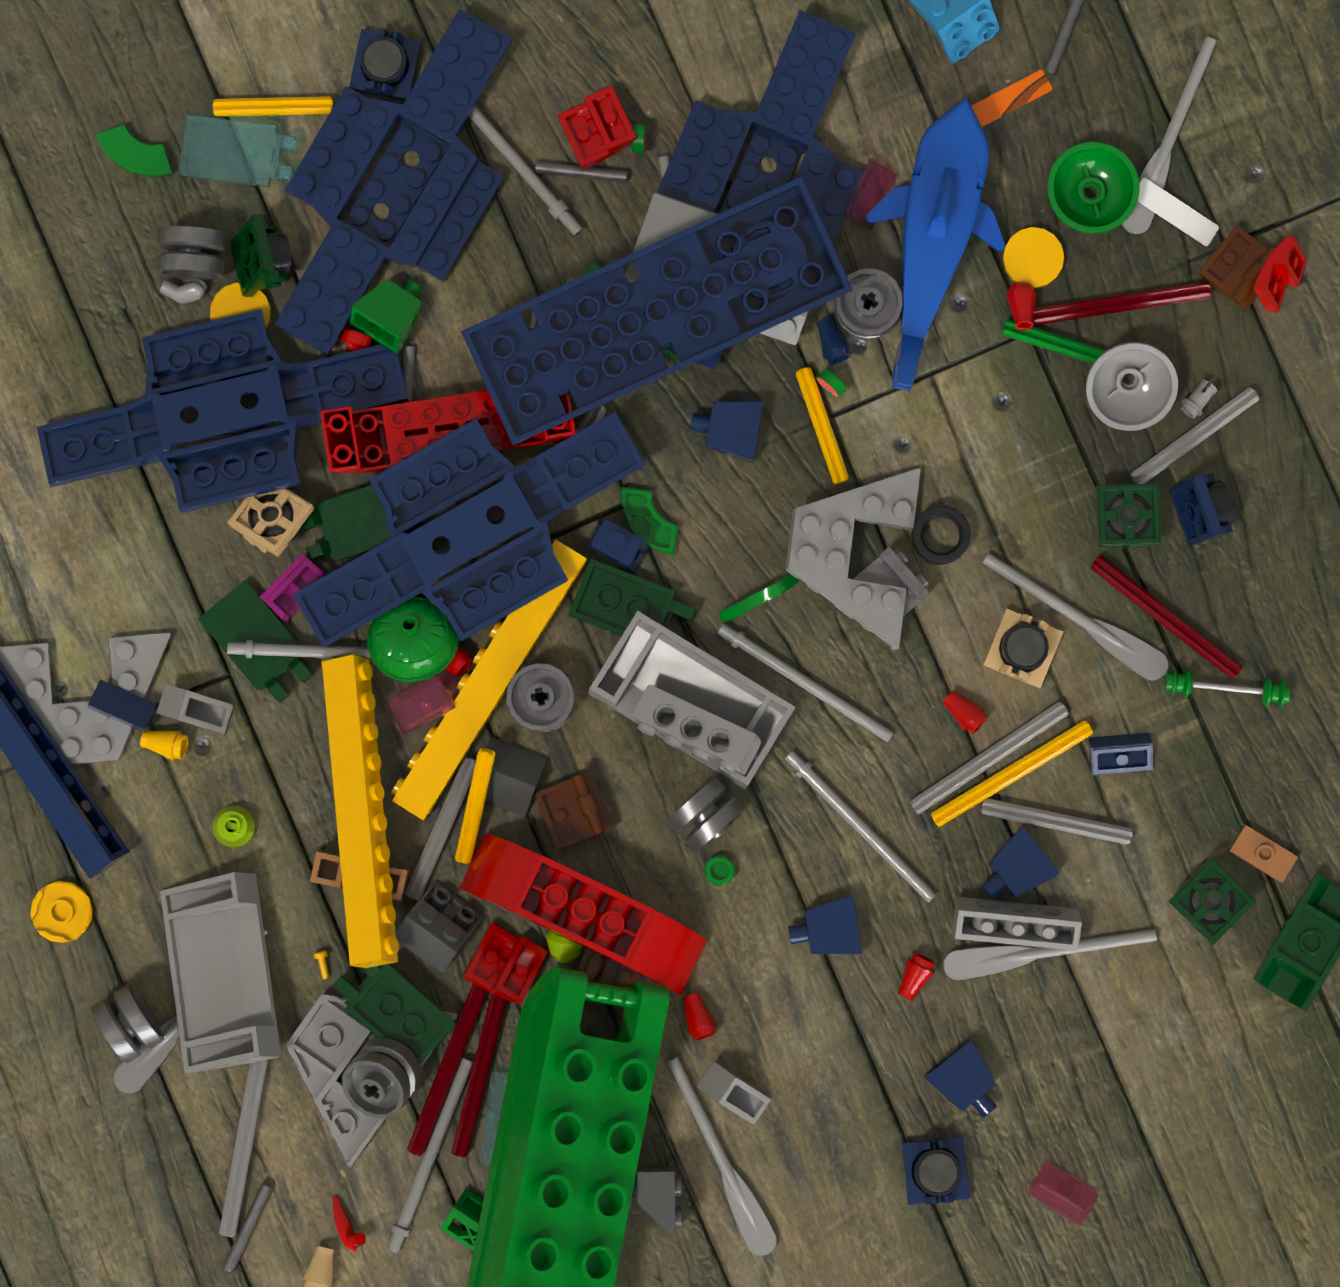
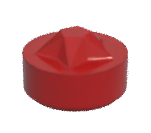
M345 329L342 332L340 341L345 343L349 350L356 351L370 347L372 338L367 334Z

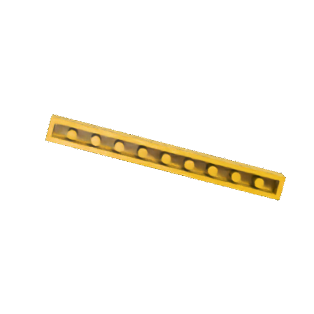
M556 539L552 544L553 552L568 581L508 614L503 623L498 621L489 634L493 638L487 649L481 647L473 660V663L476 664L475 669L471 675L468 673L464 674L456 687L460 690V693L455 701L451 699L447 701L440 713L444 717L438 727L433 725L424 738V741L428 743L422 753L416 751L407 766L411 769L406 779L400 777L391 791L395 795L392 800L394 803L423 821L429 816L504 696L513 676L519 672L587 563V558Z
M348 655L322 661L349 961L350 966L370 968L397 963L399 943L395 934L394 922L396 920V912L392 903L391 891L393 889V881L389 872L390 850L386 840L387 819L383 809L384 789L381 784V758L378 754L377 746L379 733L374 715L376 701L372 693L371 683L373 670L369 659L357 655Z

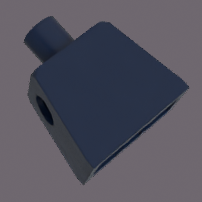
M713 402L711 415L693 413L690 431L707 433V448L753 463L763 402Z
M605 518L598 520L584 545L633 573H636L650 548L642 538Z
M1020 827L987 863L995 874L984 882L982 887L992 899L1005 889L1016 898L1057 876L1060 872L1026 829Z
M847 896L804 911L805 924L788 926L790 943L809 942L811 954H862L853 896Z
M971 1040L966 1041L924 1075V1078L961 1111H964L972 1104L983 1118L997 1107L986 1093L996 1083Z

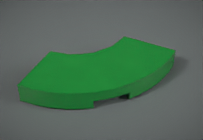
M125 125L96 133V137L108 157L125 170L144 177L173 175L163 144L148 145L141 143L130 135Z
M621 487L623 513L633 533L642 538L650 548L660 553L674 556L678 525L666 521L658 514L652 502V491Z
M787 574L719 611L718 614L723 622L744 615L764 602L783 594L798 584L799 579L791 574Z

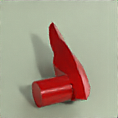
M338 1195L333 1196V1213L336 1230L344 1245L355 1252L357 1246L365 1243L366 1237L363 1233H354L350 1219L343 1210Z

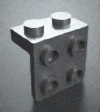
M888 547L877 559L853 578L854 580L906 588L903 616L929 595L926 589L929 586L928 582L919 572L913 574L906 565L909 561L899 549L893 551Z

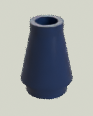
M827 317L817 322L823 359H827L829 365L838 364L849 359L852 347L835 323L834 318Z

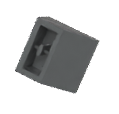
M434 881L405 917L395 934L401 944L438 971L444 973L481 923L484 916Z
M638 1168V1205L669 1235H676L675 1227H682L681 1206H675V1196H681V1175H675V1168Z

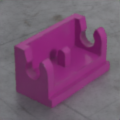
M301 553L259 598L287 623L300 609L293 594L326 575Z

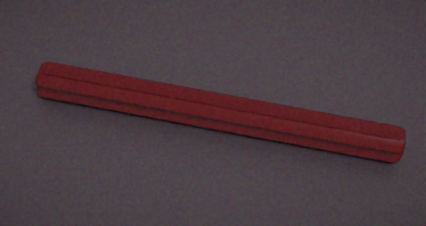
M1205 281L1037 307L1034 309L1033 324L1040 325L1208 299L1211 296L1209 282Z
M1098 556L1091 564V570L1230 679L1236 678L1242 670L1241 664L1106 558Z
M474 984L471 986L408 1144L407 1151L414 1155L421 1156L425 1150L487 994L486 990Z
M492 993L451 1150L453 1155L463 1158L469 1152L507 1000Z

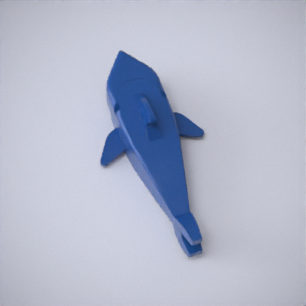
M963 98L927 128L917 149L909 185L892 189L866 216L867 222L871 224L903 218L901 240V291L903 300L901 338L893 366L892 388L911 391L918 372L925 336L959 264L970 234H974L996 251L1001 252L1005 249V243L993 211L989 206L980 201L989 164L990 149L986 134L967 98Z

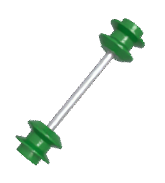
M1173 667L1172 673L1167 672L1165 678V691H1170L1171 698L1176 692H1182L1184 699H1187L1192 693L1193 688L1260 694L1261 701L1265 707H1268L1271 702H1277L1279 709L1282 708L1283 703L1288 704L1290 698V685H1285L1284 678L1281 679L1279 684H1273L1271 677H1268L1263 682L1262 688L1195 682L1189 668H1187L1184 674H1178L1176 667Z

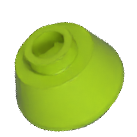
M225 807L214 818L213 833L216 839L224 846L232 848L243 846L249 842L254 834V819L243 807Z
M551 931L546 933L550 954L558 962L572 963L574 959L580 957L585 948Z

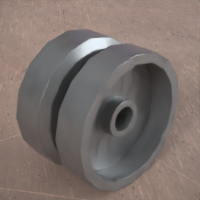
M191 226L160 228L158 244L163 249L171 252H164L157 256L156 272L164 276L182 279L216 280L224 278L225 262L220 257L215 256V254L226 250L227 234L219 230Z
M874 268L859 269L849 274L847 278L853 291L836 298L834 302L835 318L841 329L851 337L863 341L877 340L887 335L897 324L903 306L902 291L896 280L886 272ZM864 302H872L874 308L871 306L870 310L864 309Z
M535 663L523 667L513 676L507 688L506 702L511 715L522 727L532 732H549L558 729L569 719L574 709L575 693L569 678L560 669L550 664ZM538 693L546 694L547 700H545L544 704H538L535 701Z
M716 777L709 781L666 821L676 833H682L692 823L696 826L685 839V843L695 854L709 841L712 843L732 825L731 821L745 809L735 797L728 798L719 807L714 804L725 793L726 789Z
M126 984L114 992V1000L117 1007L107 999H103L90 1007L91 1013L106 1041L126 1064L141 1056V1046L138 1040L149 1049L165 1040L151 1011L130 984Z
M376 1038L368 1042L361 1049L357 1057L347 1066L342 1075V1087L349 1102L366 1116L377 1119L390 1118L402 1109L406 1101L421 1083L422 1069L417 1057L408 1047L399 1041L389 1038Z

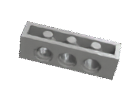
M650 684L647 685L632 714V718L638 724L637 729L649 736L657 733L665 737L663 741L674 748L680 749L681 746L692 750L690 754L705 762L710 758L719 763L718 767L732 775L736 771L744 775L746 774L762 743L757 734ZM675 714V719L671 724H661L665 715ZM693 727H702L699 736L695 738L688 737V733ZM719 740H729L727 748L715 750Z
M956 897L952 926L955 939L1078 951L1082 920L1077 908Z

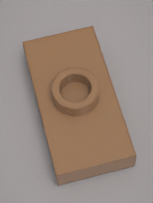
M1247 825L1243 826L1229 849V852L1280 883L1284 882L1298 859V856Z

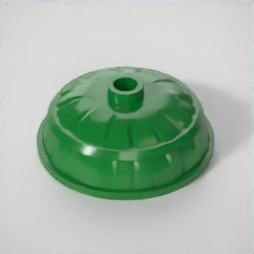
M1101 142L1081 143L1066 150L1054 163L1047 182L1048 199L1056 216L1070 228L1089 234L1104 233L1117 228L1125 222L1137 204L1140 189L1138 174L1130 159L1119 149ZM1093 188L1096 196L1088 198L1085 195V190Z
M414 596L375 618L367 634V648L374 665L386 676L403 682L423 681L436 676L452 662L459 645V637L447 616L429 599ZM409 624L415 625L412 629L404 628L406 625Z

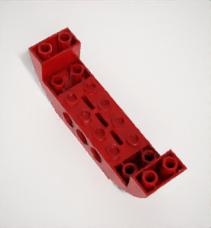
M487 390L351 411V406L320 411L329 471L336 474L383 472L476 418L491 444L501 454L549 444L576 434L572 418L521 443L512 445ZM569 392L559 396L566 413L572 412Z
M486 833L459 887L460 890L482 901H489L653 980V983L667 987L669 991L680 996L707 942V939L643 903L543 855Z

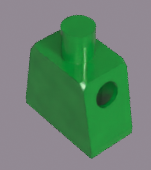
M390 280L383 281L352 305L350 324L397 354L419 320L422 302L417 297L421 294L420 286L412 280H408L402 287H399Z

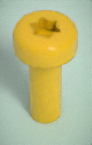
M326 950L315 952L313 956L314 959H318L322 979L330 978L325 958L328 956V952Z

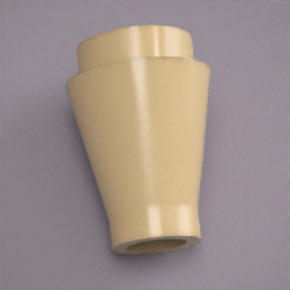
M316 1246L315 1253L302 1279L305 1281L304 1287H332L333 1249Z

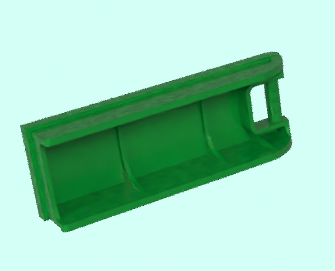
M554 967L547 971L535 983L525 1001L517 1025L467 1287H614L668 1010L669 990L667 987L642 982L630 984L629 988L588 981L586 972ZM585 1000L625 1007L616 1038L609 1039L581 1033L580 1022Z

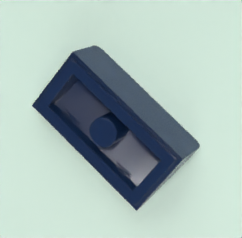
M103 680L99 681L88 703L89 709L142 732H145L157 706L156 703Z
M1149 733L1089 738L1092 775L1153 770V743Z

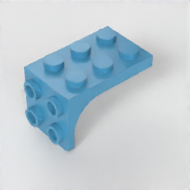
M907 0L930 26L941 43L947 59L951 63H955L968 56L976 47L993 38L1000 28L990 0Z

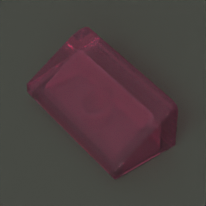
M869 160L845 212V218L872 230L875 223H868L866 216L889 193L897 174L877 162Z
M435 675L389 700L390 708L404 734L456 708L450 682L440 675Z
M1048 1161L1044 1163L1027 1191L1030 1196L1077 1225H1080L1087 1218L1099 1193Z

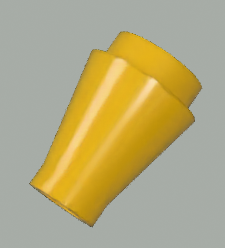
M145 730L141 736L140 746L175 761L177 758L183 759L188 748V736L183 735L181 731Z

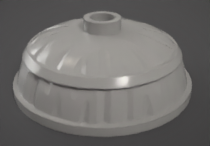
M1141 342L1122 343L1106 350L1093 363L1086 380V396L1093 413L1104 424L1123 431L1142 430L1159 422L1172 408L1178 392V377L1170 359L1158 348ZM1125 374H1133L1131 381H1123Z

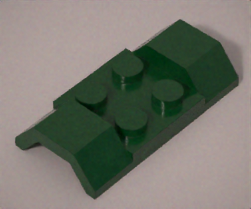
M1315 874L1253 977V980L1304 1011L1308 1010L1340 956V889L1328 882L1321 875Z

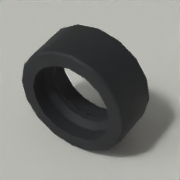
M945 505L934 506L922 512L914 523V529L911 534L913 546L918 555L925 561L936 565L950 564L959 559L968 548L971 538L970 525L965 516L955 508ZM944 517L950 519L959 530L958 544L947 553L933 552L924 542V528L934 518Z

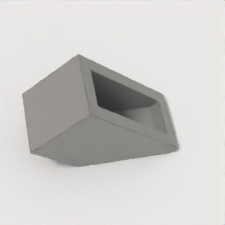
M165 684L156 714L225 734L234 705Z
M714 1061L697 1085V1088L753 1125H755L771 1101L769 1097Z

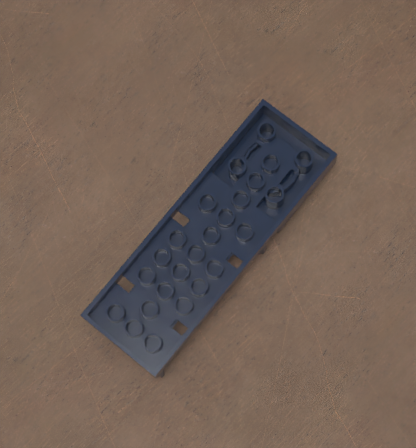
M801 176L461 331V334L512 445H516L853 291ZM634 261L641 279L630 283L622 265ZM532 307L539 325L528 330L520 312ZM672 345L680 363L668 367L661 350ZM570 392L578 409L567 414L559 396Z

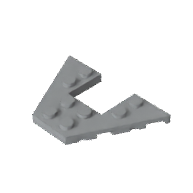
M919 468L797 507L792 512L785 570L795 578L805 582L807 587L814 592L820 593L849 618L855 619L865 630L871 631L889 644L892 650H897L900 646L906 588L848 578L854 522L859 521L905 530L914 529L921 471Z
M172 633L109 638L112 685L146 699L152 685V680L160 666L162 656L169 640H171ZM49 643L0 647L1 663L71 765L120 761L133 727L89 709V701L54 704Z
M321 994L287 1042L286 1047L308 1086L347 1165L351 1168L385 1118L377 1119L366 1116L354 1108L346 1098L342 1084L337 1079L371 1032L345 1009L347 1007L344 1004L347 1000L346 997ZM443 1011L453 1021L458 1016L457 1013ZM431 1053L425 1058V1060L420 1065H424V1063L429 1058Z

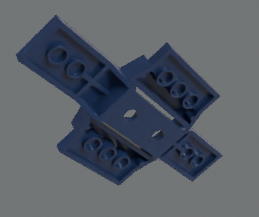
M459 9L403 105L373 98L369 99L350 87L345 86L285 188L286 193L312 207L327 223L330 230L276 320L275 325L329 356L351 318L352 305L364 296L374 277L386 261L417 267L444 283L505 178L504 175L479 162L458 137L468 116L511 45L512 38ZM398 121L399 129L345 219H341ZM408 151L416 152L419 155V163L414 168H407L402 163V157ZM379 203L385 204L389 208L387 218L384 220L374 219L371 215L374 205Z
M799 10L757 112L725 109L723 112L695 100L657 192L715 212L750 130L752 137L720 213L788 183L799 156L805 154L795 179L802 176L832 245H834L864 171L837 160V157L814 138L813 135L856 33ZM765 157L772 158L776 163V170L771 174L762 173L758 166L761 159ZM672 345L663 349L675 353ZM723 350L695 363L714 371Z
M259 309L142 337L148 364L144 397L126 406L38 426L37 431L50 487L161 461L173 481L179 511L185 513L301 485L296 463L299 430L302 427L322 423L320 411L351 406V411L406 403L409 402L399 355L382 344L305 363H283L269 341L263 312ZM248 393L256 394L259 398L257 406L253 409H246L241 405L243 396ZM186 408H195L199 413L197 420L193 423L183 422L181 419L182 412ZM276 421H279L283 424L183 449L170 451L172 447L176 445H182L184 443H189L205 438H211L214 436L240 431L255 426L273 423Z
M616 412L611 413L518 467L513 465L491 444L476 418L369 479L384 506L391 539L299 590L293 596L323 648L420 593L425 595L447 616L460 641H463L567 582L568 578L553 552L547 521L644 467L645 463ZM504 475L503 481L409 534L403 533L405 530ZM491 506H499L504 510L505 517L501 523L492 524L488 521L486 513ZM527 527L534 528L529 532L523 534L522 536L516 538L515 540L509 542L508 544L486 555L485 557L479 559L478 561L456 572L455 574L449 576L448 578L433 585L435 579L455 569L456 567L462 565L463 563L469 561L470 559L476 557L484 551L492 548L493 546L499 544L500 542L506 540L514 534L522 531ZM439 536L448 538L451 543L449 552L443 555L437 554L432 547L434 539Z

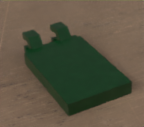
M372 485L319 502V506L315 507L316 513H311L300 527V530L307 531L321 526L326 542L306 547L310 560L330 555L331 559L336 558V561H342L366 553L391 539L384 506ZM422 522L405 530L403 533L409 534L423 526Z
M590 559L568 616L622 637L637 611L668 629L673 614L693 622L697 610L678 602L680 597L676 595L677 592Z
M246 580L198 618L202 625L226 654L228 642L246 643V640H253V643L299 645ZM227 654L256 690L260 689L262 691L267 688L279 703L290 696L277 680L286 670L291 668L303 683L313 676L300 660L302 657L252 655V658H246V655Z
M390 964L370 968L359 967L368 977L357 989L346 978L340 976L333 986L347 998L344 1003L347 1005L345 1009L377 1038L396 1040L408 1047L417 1057L419 1064L425 1060L456 1025L451 1018Z

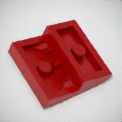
M612 86L585 97V103L557 115L582 171L613 156L637 140Z
M1287 236L1273 250L1256 279L1253 289L1266 311L1278 313L1286 287H1299L1307 259L1294 236Z
M491 923L479 942L462 978L498 997L520 1005L548 951L523 936L517 938Z

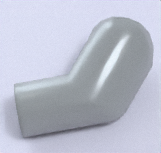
M199 278L193 279L192 282L182 286L166 279L159 292L180 304L186 305L200 300L204 296L207 285Z

